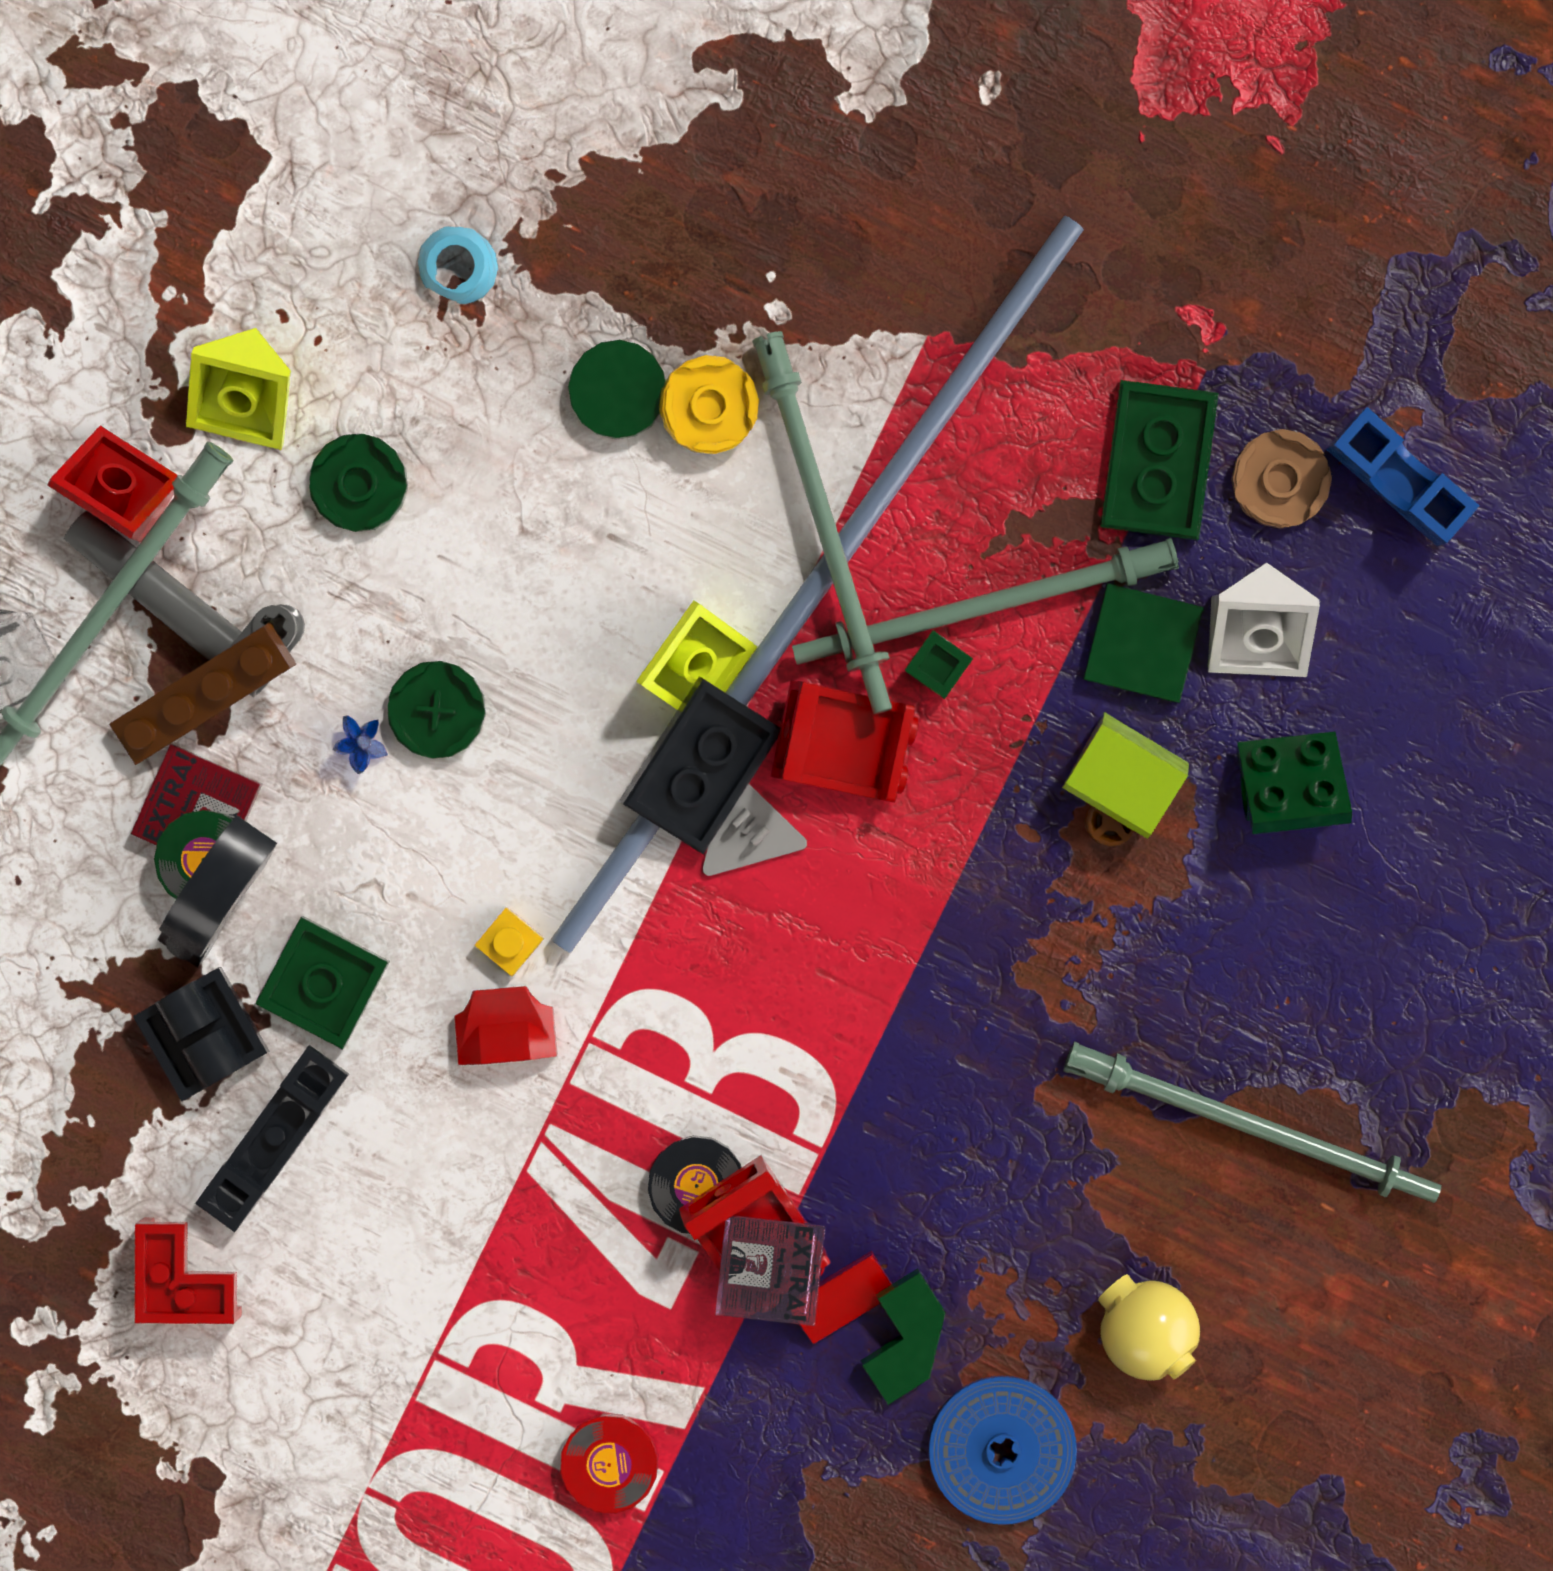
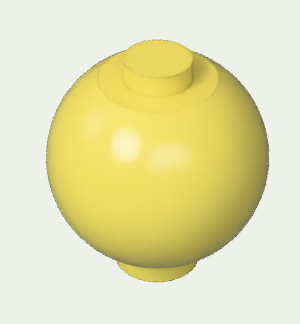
M1126 1274L1113 1283L1098 1298V1301L1106 1309L1101 1322L1103 1347L1110 1360L1121 1371L1142 1380H1160L1167 1374L1175 1380L1195 1363L1196 1360L1191 1353L1197 1348L1199 1343V1319L1192 1303L1177 1288L1159 1281L1135 1283Z

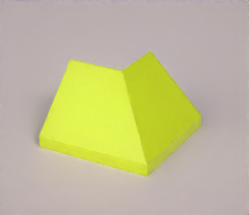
M257 328L193 348L190 363L186 427L282 450L285 438L291 370Z

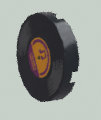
M692 1135L674 1141L659 1153L650 1169L648 1194L653 1210L666 1225L681 1233L690 1234L683 1224L679 1208L742 1168L741 1162L728 1146L712 1137Z

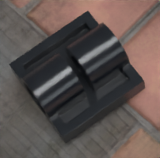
M218 967L201 978L183 986L133 1016L182 1102L270 1052L222 967Z

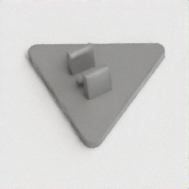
M748 784L708 846L703 872L707 876H712L803 850L807 846V840Z

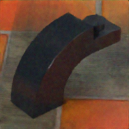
M236 815L206 854L177 897L159 928L161 934L157 940L164 944L175 957L187 960L198 968L208 956L220 931L239 901L265 868L277 842Z

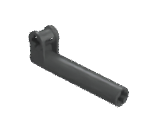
M88 511L83 512L74 521L64 536L66 542L112 580L137 548L107 523ZM153 560L128 593L208 661L268 624L271 618L284 617L286 619L282 627L287 634L279 635L289 653L304 634L305 623L303 616L296 608L283 604L262 608L256 613L245 629L240 631ZM268 683L258 688L254 692L250 693L249 695L254 698L267 686Z

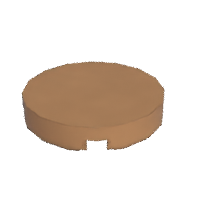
M1286 429L1263 433L1247 443L1235 460L1231 478L1234 497L1244 513L1261 525L1278 529L1300 525L1316 515L1328 498L1332 481L1328 461L1320 446L1303 433Z

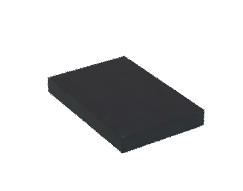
M699 676L619 801L704 854L777 741L781 728Z

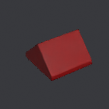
M100 425L49 479L47 486L128 538L141 542L174 495L172 482L177 477V474Z

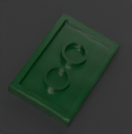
M1120 380L1100 528L1199 540L1219 393Z

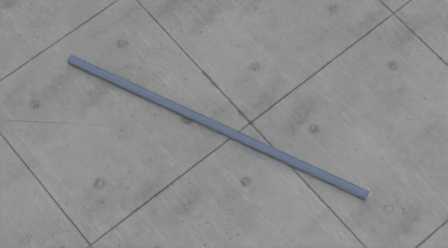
M1063 216L838 533L847 563L1084 231L1071 218ZM825 555L821 557L726 691L728 695L747 706L832 586L833 581ZM638 815L551 938L555 944L569 953L574 950L660 827Z

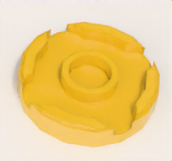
M704 355L684 361L669 374L661 390L659 411L665 429L677 444L694 453L717 454L735 448L747 437L757 420L759 398L753 380L740 366L725 357Z

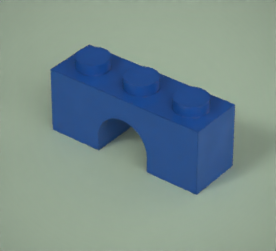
M1368 407L1359 411L1326 450L1436 546L1447 544L1480 505L1443 473L1437 474L1417 460L1403 445L1404 439Z

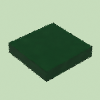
M1106 584L1083 680L1180 703L1204 607L1113 584Z
M302 916L263 988L256 1005L343 1050L350 1040L390 961Z

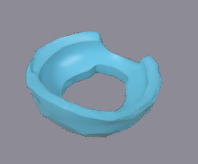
M445 226L432 233L420 247L418 266L421 280L426 288L459 304H468L483 298L493 287L498 271L496 253L488 240L475 230L464 227ZM453 245L465 247L474 258L475 266L470 278L458 285L456 289L444 287L436 280L438 255L443 249Z

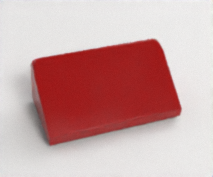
M871 1250L797 1295L796 1298L806 1303V1305L792 1309L791 1312L795 1316H806V1322L797 1321L814 1344L881 1304L876 1294L892 1285Z

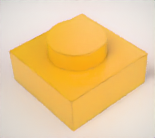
M506 907L476 942L475 946L512 977L545 938L511 909Z

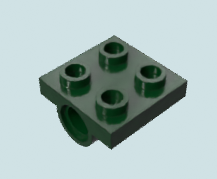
M1336 731L1237 742L1242 804L1246 821H1250L1252 834L1350 824L1352 822V808Z

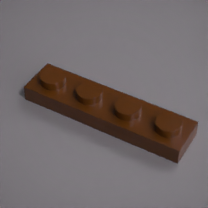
M269 622L117 718L109 725L134 764L137 765L297 664Z

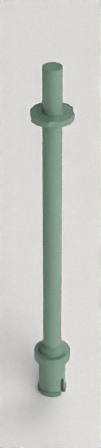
M781 331L766 334L768 339L760 336L752 341L766 380L762 383L765 395H770L771 398L777 400L856 655V659L846 664L847 671H861L873 713H882L892 709V705L879 664L889 660L890 657L888 652L875 653L797 402L796 393L798 385L802 383L799 372H793L783 340V333Z
M207 441L204 449L184 476L177 475L172 482L174 486V498L30 694L18 709L4 706L1 714L8 723L0 733V767L24 734L31 738H37L40 735V727L34 720L189 510L199 506L205 507L211 498L208 493L227 467L234 461L222 448Z
M1171 538L1133 550H1129L1125 546L1117 548V554H1114L1111 560L868 625L867 628L872 644H877L1112 580L1120 583L1125 582L1128 587L1136 585L1139 578L1172 569H1179L1177 553ZM843 621L835 622L838 634L793 645L792 649L796 664L799 665L840 653L844 654L846 664L852 661L854 658L852 650L854 649Z
M1074 1041L1067 1055L1063 1068L1064 1072H1070L1104 1085V1091L1113 1094L1115 1090L1120 1091L1127 1088L1379 1182L1378 1194L1387 1197L1391 1189L1395 1188L1435 1203L1440 1194V1184L1400 1170L1401 1158L1392 1155L1384 1164L1135 1071L1126 1062V1056L1118 1053L1115 1057L1082 1046Z

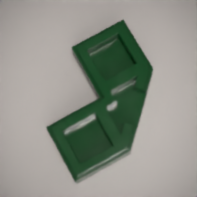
M918 1268L876 1294L879 1302L901 1335L860 1360L888 1405L930 1379L946 1313Z

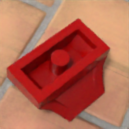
M526 986L472 991L465 1009L454 1016L458 1065L527 1061L556 1057L558 1055L553 1006L541 1004Z

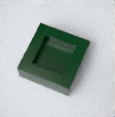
M933 630L904 671L945 699L973 658Z

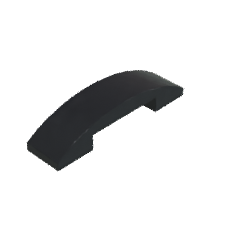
M309 1045L280 1084V1088L229 1159L221 1166L195 1204L235 1233L318 1121L349 1076V1073Z

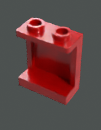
M791 680L770 777L895 803L897 793L901 794L907 783L908 766L904 765L907 745L911 746L914 743L918 731V717L914 716L915 706L890 701L892 709L874 714L868 696Z
M762 1155L679 1208L684 1226L694 1240L698 1239L723 1277L725 1274L727 1283L731 1266L730 1260L734 1258L731 1257L732 1241L774 1246L770 1289L728 1283L732 1290L735 1288V1294L738 1289L737 1297L747 1316H751L758 1311L760 1312L762 1292L764 1293L761 1313L772 1309V1304L773 1308L775 1307L776 1296L778 1305L780 1294H782V1300L783 1295L789 1291V1287L795 1284V1282L790 1281V1277L808 1279V1284L813 1281V1274H816L815 1279L817 1280L823 1274L825 1267L830 1264L826 1250L818 1239L817 1241L814 1231L812 1241L808 1240L809 1232H806V1237H802L803 1231H799L798 1239H794L796 1226L811 1227ZM741 1219H742L741 1237L739 1238L740 1225H741ZM744 1220H745L744 1237L742 1238L743 1225H744ZM755 1221H756L755 1239L753 1240V1237H754V1227H755ZM758 1221H759L758 1239L756 1240V1237H757V1227H758ZM767 1223H768V1230H767V1237H766V1227H767ZM770 1223H771L770 1239H769V1242H768L769 1227H770ZM778 1224H779V1232H778V1239H777V1230H778ZM734 1225H736V1227H735V1237L733 1238ZM784 1225H785L784 1242L782 1243L783 1230H784ZM787 1225H789L788 1239H786ZM794 1241L802 1248L812 1244V1248L807 1250L811 1254L810 1259L803 1253L792 1258L793 1252L798 1250L794 1247ZM781 1248L786 1249L783 1262H777V1259H780ZM764 1254L748 1255L744 1269L747 1272H754L756 1275H764L768 1266L766 1256ZM760 1256H763L764 1262H760ZM748 1257H756V1258H757V1267H756L755 1262H753V1260H750V1258H749V1259H747V1258H748ZM806 1260L810 1261L809 1276H805V1270L791 1269L792 1264L806 1266ZM779 1264L784 1265V1269H782L783 1275H781L784 1279H781L780 1288H774V1284H777ZM814 1264L818 1265V1267H816V1272H813ZM751 1291H752V1294H751V1303H750V1311H749L750 1293H751ZM771 1293H772V1296H771V1305H770V1309H769L770 1295H771ZM747 1294H748V1303H747V1311H746V1302H747ZM756 1298H757L756 1312H754V1310H755V1301H756Z

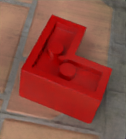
M144 1217L135 1224V1323L234 1324L242 1316V1306L237 1305V1272L188 1271V1222H155L154 1217Z

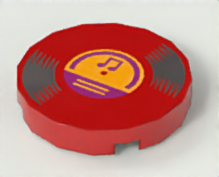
M603 1413L585 1419L570 1433L562 1449L560 1472L567 1491L579 1504L595 1512L616 1514L634 1508L649 1494L657 1478L659 1455L652 1436L640 1424L623 1414Z

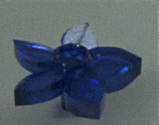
M348 715L343 716V730L348 738L338 740L332 750L342 755L350 754L349 762L351 767L357 774H361L368 767L370 759H377L388 755L381 742L372 740L377 733L379 720L366 722L360 728L353 718Z

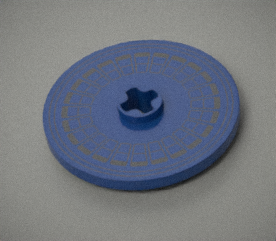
M1014 1376L986 1377L973 1381L959 1389L946 1401L937 1414L929 1439V1459L932 1473L944 1496L964 1514L991 1524L1020 1523L1048 1510L1057 1502L1068 1487L1076 1464L1077 1446L1075 1433L1062 1405L1052 1394L1038 1384ZM1005 1438L1011 1439L1010 1446L1015 1453L1014 1457L1011 1459L1004 1456L1000 1462L995 1461V1453L990 1445L993 1441L1001 1444Z

